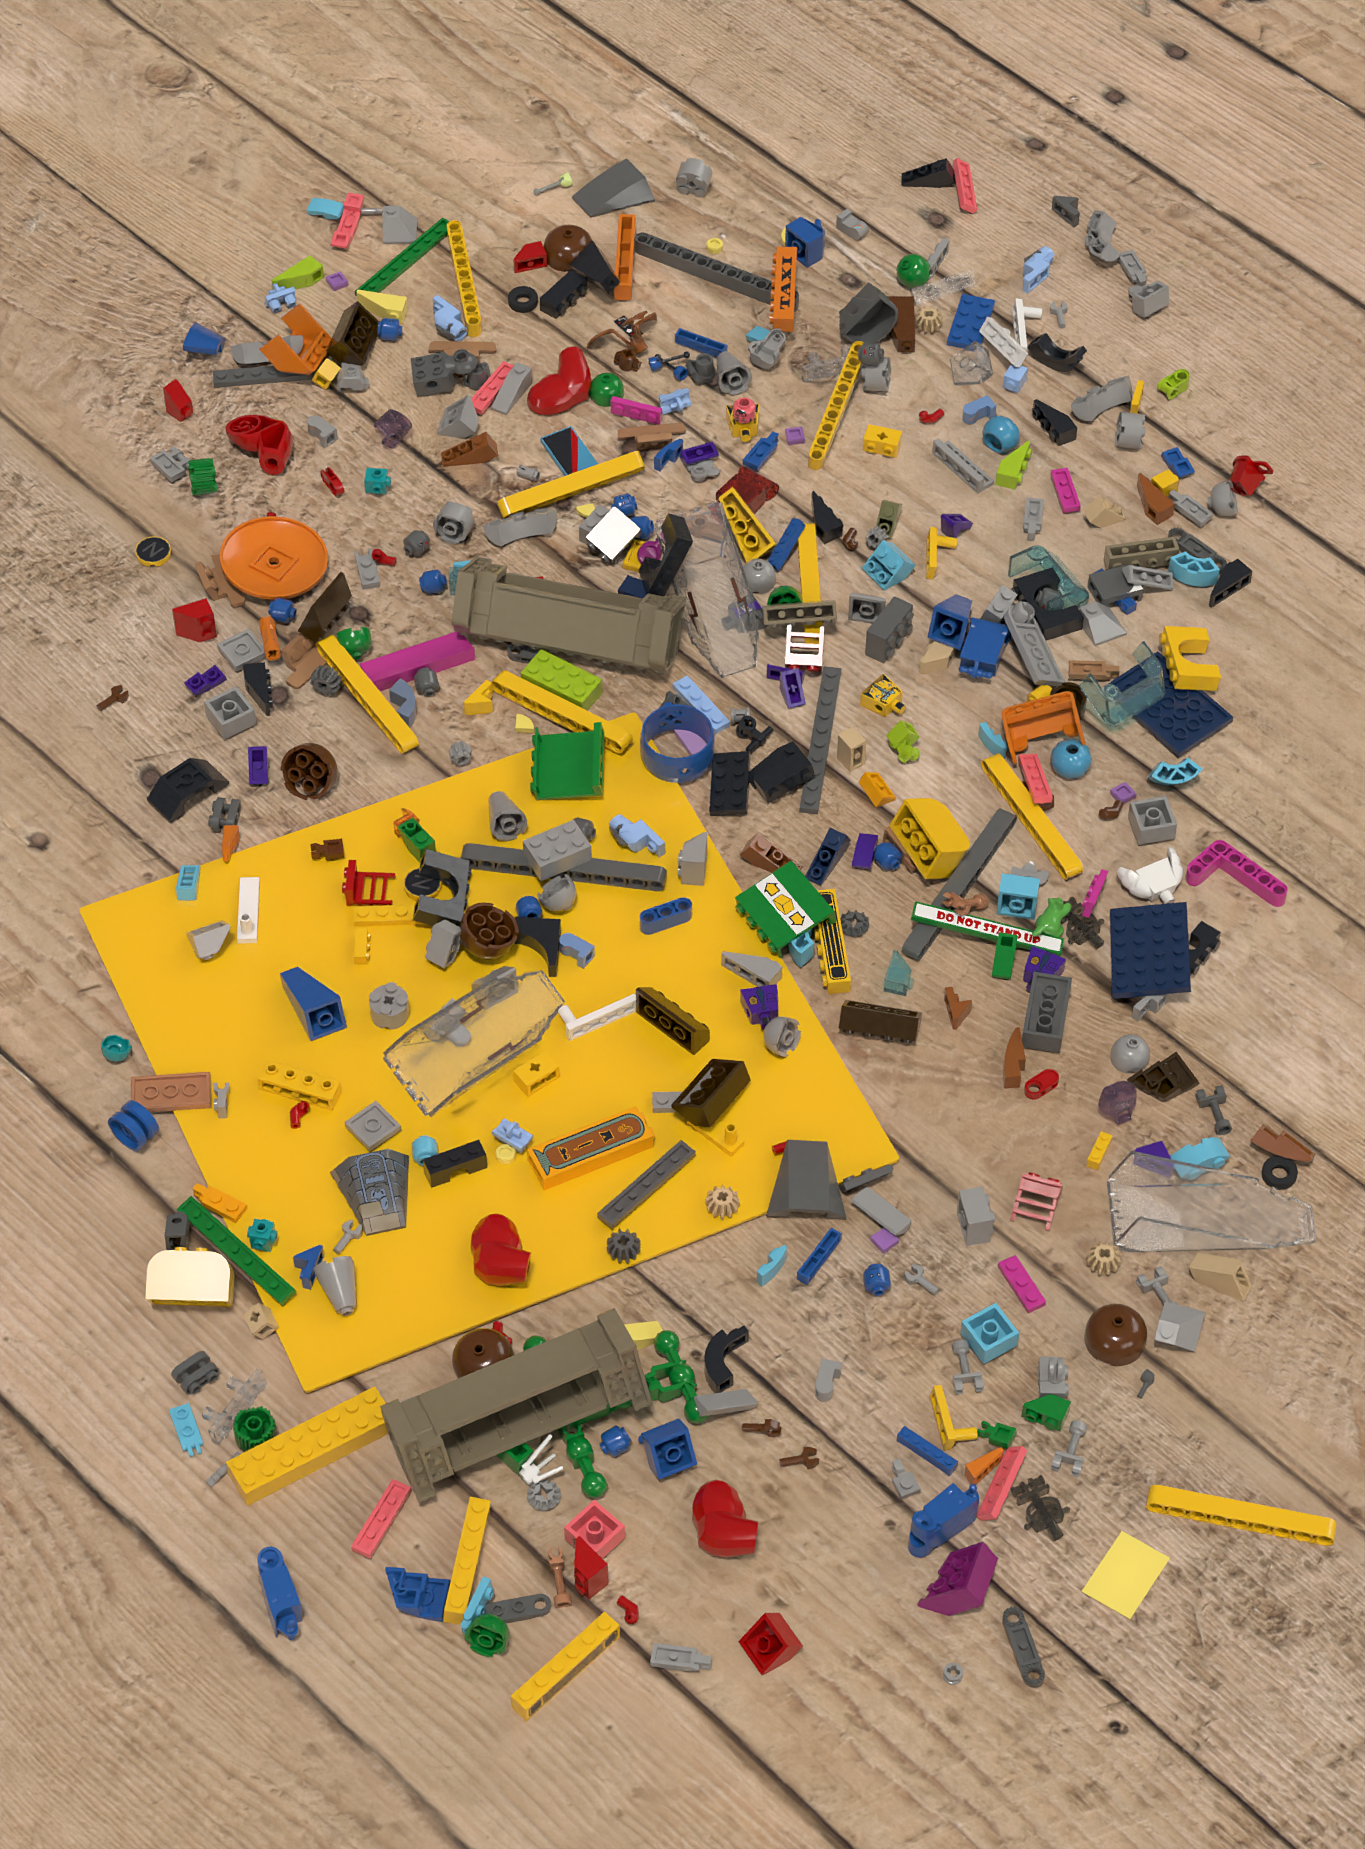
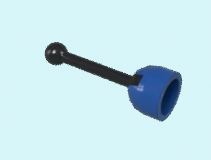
M684 352L682 355L660 360L658 357L648 358L651 371L660 369L662 363L680 358H689L690 353Z
M656 354L654 356L660 358V360H663L660 354ZM668 362L664 363L673 369V375L678 380L682 381L687 377L688 369L684 366L674 367Z

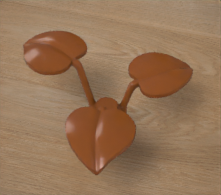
M643 311L622 324V327L630 323L635 334L629 338L630 343L614 329H608L592 337L587 344V349L600 336L614 333L629 348L632 347L637 355L648 348L639 327L647 321H657V314L654 312L644 317L648 312Z

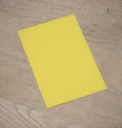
M1121 1531L1081 1592L1131 1619L1170 1558Z

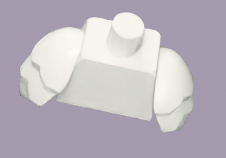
M1168 847L1167 858L1140 868L1135 872L1123 867H1119L1116 871L1122 884L1129 889L1131 894L1139 898H1148L1152 902L1161 898L1164 904L1175 901L1172 893L1175 892L1183 877L1180 857L1174 848Z

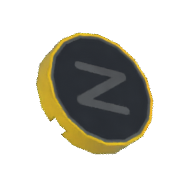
M147 537L137 544L135 548L136 558L144 566L150 567V565H155L156 567L163 565L170 559V544L161 537Z
M415 868L407 873L403 885L404 890L411 899L418 900L420 895L436 897L441 891L442 882L418 875L419 868Z

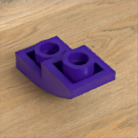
M214 665L202 675L197 672L184 684L196 696L217 687L226 681L227 678Z
M859 833L852 861L853 868L871 870L878 835Z

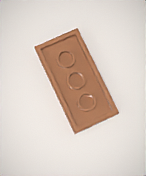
M210 1072L131 1077V1100L140 1103L149 1112L211 1108Z

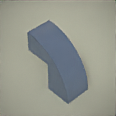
M400 678L389 690L390 702L400 707L397 713L411 728L416 718L415 695L409 684Z

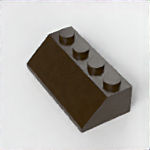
M359 301L355 302L344 310L326 351L340 363L364 365L377 336L379 321Z
M343 572L336 576L311 606L298 629V632L315 643L320 638H325L329 630L334 627L336 621L340 620L343 613L351 605L349 600L352 594Z
M638 987L636 989V1013L691 1054L695 1055L710 1041L709 1028L704 1023L694 1019L690 1013L683 1011L677 1003L667 999L662 992L656 991L652 987Z
M845 1000L841 1008L838 1028L843 1029L844 1033L854 1034V1031L862 1032V1035L867 1037H873L875 1034L881 1035V1038L885 1040L899 1038L901 1042L912 1043L918 1037L922 1012Z
M711 1059L671 1104L672 1109L694 1126L711 1127L751 1081L744 1061Z

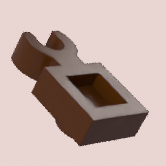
M342 838L323 840L324 845L318 843L310 844L311 851H316L311 852L312 859H319L321 856H325V860L344 858Z

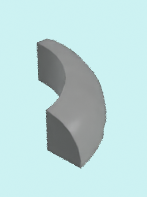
M1094 210L1087 225L1089 231L1088 235L1085 236L1086 245L1089 247L1090 252L1099 259L1114 261L1121 255L1111 245L1112 233L1117 223L1106 212Z
M289 335L282 337L298 355L303 347V336ZM267 342L240 343L231 346L232 356L240 364L267 362L269 360L259 350Z
M1129 375L1110 380L1108 384L1101 388L1100 386L1091 388L1086 391L1087 394L1084 397H1077L1072 402L1071 408L1078 418L1085 421H1093L1101 412L1118 404L1132 401V385Z
M556 508L535 509L534 512H529L525 515L523 512L509 515L510 518L496 519L485 524L483 528L489 540L500 546L528 536L551 534L556 526Z

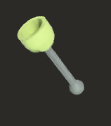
M567 172L560 176L558 182L541 189H534V194L539 195L540 192L557 185L563 187L573 185L571 176Z

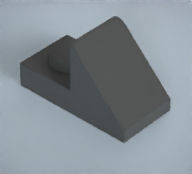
M1054 196L1051 210L1073 228L1079 225L1080 212L1077 210L1079 199L1077 197Z

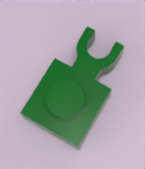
M982 1421V1428L986 1430L977 1429L979 1437H988L989 1443L1006 1449L1010 1447L1017 1434L1016 1428L998 1422L993 1427L988 1422Z

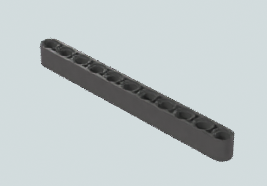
M644 232L638 233L635 236V252L641 256L770 305L771 301H774L771 300V289L775 288H771L772 281ZM796 290L794 312L799 308V293Z
M1001 808L996 811L931 905L953 911L956 910L953 906L947 907L941 903V901L947 900L943 894L954 892L964 899L1014 827L1017 820L1016 815ZM918 922L904 942L901 953L920 961L943 928Z
M472 843L463 845L460 858L470 861L469 869L538 877L524 857L522 849ZM592 858L591 861L552 876L550 879L557 876L566 878L565 875L567 874L574 882L662 891L665 886L667 870L655 865Z

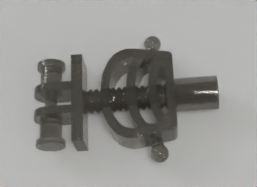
M1074 897L1063 901L1064 904H1071V911L1061 920V925L1069 920L1066 928V936L1069 938L1068 943L1073 944L1075 942L1077 945H1082L1088 941L1095 949H1099L1104 944V940L1098 935L1101 925L1104 924V919L1097 920L1092 913L1089 918L1082 916L1083 913H1080L1082 911V904H1077Z
M1039 1475L1035 1479L1029 1478L1028 1484L1022 1481L1018 1486L1011 1487L1010 1490L1013 1497H1017L1016 1503L1018 1506L1032 1501L1026 1509L1025 1519L1028 1524L1024 1525V1529L1029 1530L1032 1527L1036 1533L1046 1529L1053 1541L1061 1539L1064 1534L1058 1524L1063 1522L1064 1513H1069L1070 1508H1062L1059 1500L1055 1497L1047 1496L1040 1498L1048 1494L1050 1489L1048 1484L1045 1485L1043 1476Z

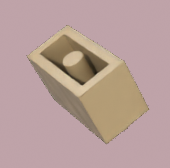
M854 727L843 730L838 734L837 759L849 772L865 765L866 740Z

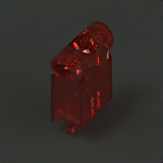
M742 465L738 474H735L716 492L715 506H711L709 512L716 516L719 521L729 523L719 497L733 487L755 514L765 504V501H769L776 496L779 491V485Z

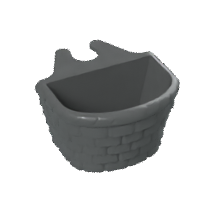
M868 282L839 311L840 335L851 343L856 341L878 343L890 333L896 324L898 309L883 292Z

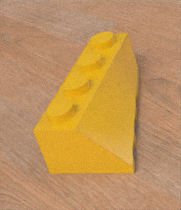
M730 488L719 497V501L746 563L753 559H760L776 547L777 543L735 488Z

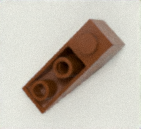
M484 432L441 452L442 465L447 467L485 463L498 457L497 443L487 432Z
M1140 472L1138 474L1137 488L1145 515L1158 525L1173 516L1175 504Z
M759 833L746 843L740 853V856L752 865L771 873L791 860L799 870L803 867Z

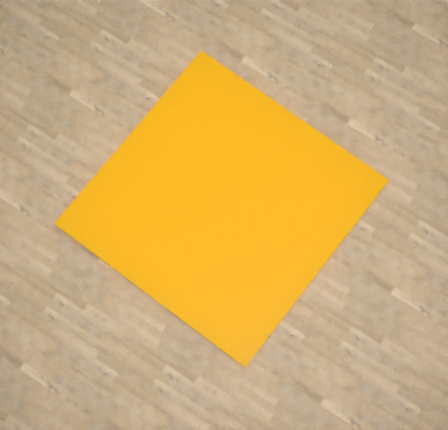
M635 712L609 721L630 732L633 741L619 754L604 747L603 795L536 800L534 793H531L530 783L533 782L531 776V766H534L531 752L534 750L533 747L233 853L228 862H224L222 857L200 865L196 900L177 899L176 886L179 873L79 909L80 915L155 1075L210 1072L211 1108L175 1110L173 1113L207 1186L214 1187L247 1204V1210L237 1223L222 1217L227 1228L251 1249L250 1239L247 1238L248 1227L253 1225L254 1219H267L274 1222L278 1236L276 1243H273L271 1252L251 1250L296 1290V1293L281 1306L253 1280L252 1282L263 1305L271 1309L279 1327L275 1331L305 1393H310L767 1214L783 1153L774 1155L772 1151L773 1145L787 1140L827 1142L838 1185L843 1184V1179L854 1175L855 1178L862 1176L861 1172L866 1169L872 1168L874 1171L899 1161V1155L784 961L776 953H771L767 946L768 943L758 937L757 930L748 925L744 914L740 915L736 910L735 906L737 903L735 897L742 893L708 833L704 886L681 884V876H678V854L680 850H683L684 842L707 831L679 784L656 778L644 766L640 754V733L643 724ZM651 739V740L648 742V745H649L655 752H657V753L660 754V752L658 751L656 745L654 744L653 740ZM494 792H504L527 818L526 830L523 834L519 833L516 835L517 838L514 840H498L491 833L488 799ZM617 815H623L632 823H636L641 819L665 842V854L658 857L655 853L650 852L647 847L634 852L628 846H621L609 831L610 821ZM412 817L435 840L436 852L457 858L461 857L463 845L467 843L523 850V840L579 817L592 821L596 829L594 839H591L589 842L592 858L655 865L667 870L665 886L662 891L574 882L577 895L572 903V907L566 911H551L540 902L538 892L541 894L544 891L542 887L552 879L548 878L540 881L538 877L471 869L470 878L467 880L469 891L465 895V899L468 902L463 914L470 906L486 902L494 904L493 907L499 908L504 912L507 910L515 918L518 917L515 910L517 901L525 896H533L539 901L541 906V918L561 919V935L571 933L595 946V957L584 969L577 966L576 959L563 955L559 947L557 977H549L548 966L544 958L537 951L520 944H514L512 949L500 958L482 959L471 954L461 943L454 963L443 968L425 958L426 946L431 939L433 926L428 924L354 926V906H358V904L347 906L346 895L342 894V883L346 882V879H344V868L348 867L349 860H356L357 872L396 874L395 878H388L386 900H392V905H415L417 900L411 899L408 896L403 884L407 873L415 868H419L420 863L409 852L397 826ZM342 838L344 858L325 860V856H321L319 859H312L311 852L316 851H311L310 844L318 843L324 845L323 840ZM259 877L257 943H238L237 941L240 878ZM365 877L363 899H370L372 877ZM377 878L374 900H381L383 878ZM442 882L439 894L431 898L450 900L453 898L450 888ZM682 897L691 900L692 918L690 921L650 935L643 934L640 931V913L642 911ZM219 921L228 923L230 929L219 951L213 954L214 957L206 960L198 958L186 933ZM356 928H368V933H370V940H368L370 942V950H367L369 952L367 964L354 963ZM724 951L767 957L782 966V979L777 983L778 1017L784 1016L797 1020L800 1026L797 1025L798 1030L801 1031L796 1049L793 1052L790 1049L786 1053L788 1056H779L771 1052L765 1045L764 1030L761 1029V1025L750 1024L740 1003V990L757 986L721 965V955ZM503 966L516 969V994L487 1010L480 1009L461 1023L471 1034L469 1041L463 1047H456L447 1037L444 1038L443 1036L434 1044L428 1037L426 1038L425 1034L420 1033L421 1027L412 1032L419 1024L424 1023V1026L452 998L466 1012H470L472 1008L469 1005L476 1001L472 996L471 986L475 980L483 978L493 970ZM299 967L338 994L341 998L347 1028L310 1041L283 989L280 973ZM389 982H393L404 989L408 995V1019L403 1026L397 1029H389V1027L379 1028L372 1022L370 1015V993ZM638 987H652L656 991L662 992L671 1002L677 1003L683 1011L690 1013L698 1022L704 1023L710 1030V1041L693 1055L636 1012L569 1041L566 1037L565 1022L558 1013V1010L562 1006L567 1005L576 1019L632 994L636 995ZM539 1023H542V1024H541V1031H540V1029H537V1030H536V1027H535V1026H537V1028H540V1024H539ZM410 1031L412 1032L411 1034H408L407 1038L402 1040L405 1034H407ZM526 1038H528L527 1041L523 1042L514 1052L511 1053L509 1048L504 1052V1054L502 1053L498 1059L495 1058L491 1062L488 1060V1058H490L491 1056H493L509 1044H512L514 1048L522 1042V1039L524 1041ZM546 1051L558 1064L560 1078L527 1097L514 1083L513 1070L518 1065L531 1060L533 1056ZM711 1059L744 1061L751 1081L717 1120L724 1125L727 1123L736 1124L737 1135L745 1141V1145L730 1157L687 1124V1120L679 1113H653L652 1092H683ZM266 1060L277 1061L289 1067H297L303 1071L315 1072L320 1076L331 1077L340 1081L342 1093L333 1111L309 1104L308 1112L300 1118V1127L297 1129L291 1128L290 1110L300 1101L259 1090L258 1077ZM213 1083H217L219 1089H223L225 1083L230 1084V1091L227 1094V1118H219L218 1111H214V1099H218V1096L214 1093ZM464 1087H467V1093L464 1092L462 1096H459L451 1104H449L451 1102V1099H454L455 1097L460 1095L463 1092ZM377 1101L401 1125V1130L372 1151H369L345 1127V1122ZM635 1106L640 1113L643 1112L648 1128L651 1127L655 1134L652 1148L547 1190L543 1189L528 1162L527 1149ZM503 1118L510 1122H517L520 1128L533 1135V1139L522 1153L516 1151V1158L510 1164H501L497 1161L496 1149L504 1143L492 1135V1131L499 1126ZM422 1135L432 1137L437 1142L439 1154L479 1139L487 1155V1168L472 1174H468L466 1168L458 1169L450 1175V1182L431 1188L424 1174V1167L416 1163L412 1157V1142ZM680 1140L696 1151L694 1158L613 1229L597 1218V1213ZM384 1149H391L408 1155L406 1228L366 1236L362 1229L360 1239H351L342 1252L336 1254L333 1249L344 1235L342 1225L349 1220H353V1227L350 1229L353 1231L360 1224L330 1172L345 1159L355 1155ZM724 1185L726 1189L731 1186L732 1191H737L740 1205L738 1211L732 1213L731 1218L724 1216L721 1219L719 1215L714 1218L712 1213H708L705 1199L708 1191H713L714 1186L721 1188ZM489 1214H502L511 1219L516 1225L522 1242V1250L531 1252V1262L526 1282L504 1286L488 1285L474 1274V1258L470 1248L471 1237L475 1226L482 1218ZM619 1228L622 1232H625L627 1229H629L630 1233L635 1232L637 1238L641 1241L640 1253L636 1254L635 1260L629 1258L628 1264L625 1260H622L620 1263L617 1261V1258L612 1260L607 1252V1239L611 1237L612 1232L618 1234ZM317 1245H322L324 1250L323 1261L326 1260L327 1264L333 1262L335 1257H352L355 1266L356 1309L353 1310L352 1314L342 1316L336 1313L317 1277L311 1290L303 1288L302 1279H300L302 1269L294 1267L293 1257L296 1254Z

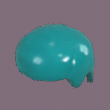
M118 1035L107 1036L101 1043L103 1056L113 1062L125 1060L131 1051L130 1041Z

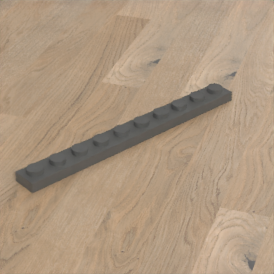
M823 666L808 760L813 766L815 776L803 784L799 808L801 813L818 814L842 668Z

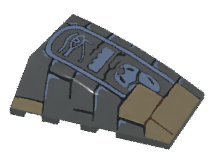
M391 1149L355 1155L345 1159L330 1172L340 1192L346 1198L347 1204L353 1210L357 1221L362 1225L366 1236L406 1228L408 1155Z

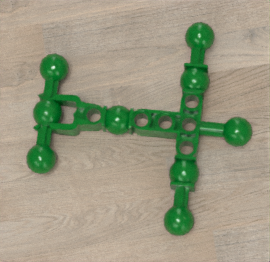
M663 1330L656 1335L654 1347L659 1354L667 1357L668 1363L653 1366L651 1372L645 1374L651 1400L659 1399L660 1402H666L681 1396L683 1393L687 1402L684 1406L685 1417L689 1422L695 1424L702 1423L707 1420L708 1416L700 1417L694 1397L697 1396L694 1390L697 1387V1384L694 1383V1371L686 1364V1360L680 1359L677 1352L680 1341L676 1333L670 1330ZM539 1335L531 1336L526 1339L523 1351L547 1341ZM669 1375V1381L672 1385L662 1387L658 1380ZM630 1401L612 1408L607 1404L606 1409L558 1428L566 1444V1454L573 1462L574 1469L580 1468L584 1477L581 1481V1490L587 1497L592 1499L601 1497L607 1490L608 1484L603 1474L596 1472L593 1468L594 1454L592 1445L584 1438V1432H581V1424L611 1414L612 1411L617 1412V1408L628 1409L632 1406Z

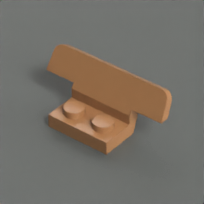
M432 341L428 351L445 352L447 355L452 356L457 350L465 349L476 356L479 362L480 353H496V344L494 342Z
M680 422L622 428L617 431L618 440L634 438L637 451L664 448L672 442V434L686 433L684 424Z
M220 554L211 555L215 568L205 567L201 561L195 564L205 590L214 601L228 597L234 608L244 605L245 598L242 591L228 581L221 569Z
M301 633L280 650L286 666L294 671L285 680L287 685L294 689H300L305 685L319 665H327L326 661L319 654L315 643Z

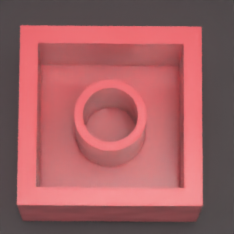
M593 1500L564 1527L565 1540L575 1548L576 1538L580 1535L603 1559L625 1539V1525Z

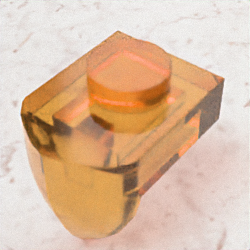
M401 808L404 816L393 822L394 833L398 838L401 835L397 826L412 817L418 823L420 822V819L406 808Z

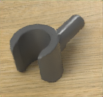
M1146 1369L1141 1375V1379L1145 1382L1137 1395L1140 1399H1142L1148 1386L1154 1383L1155 1375L1149 1369Z

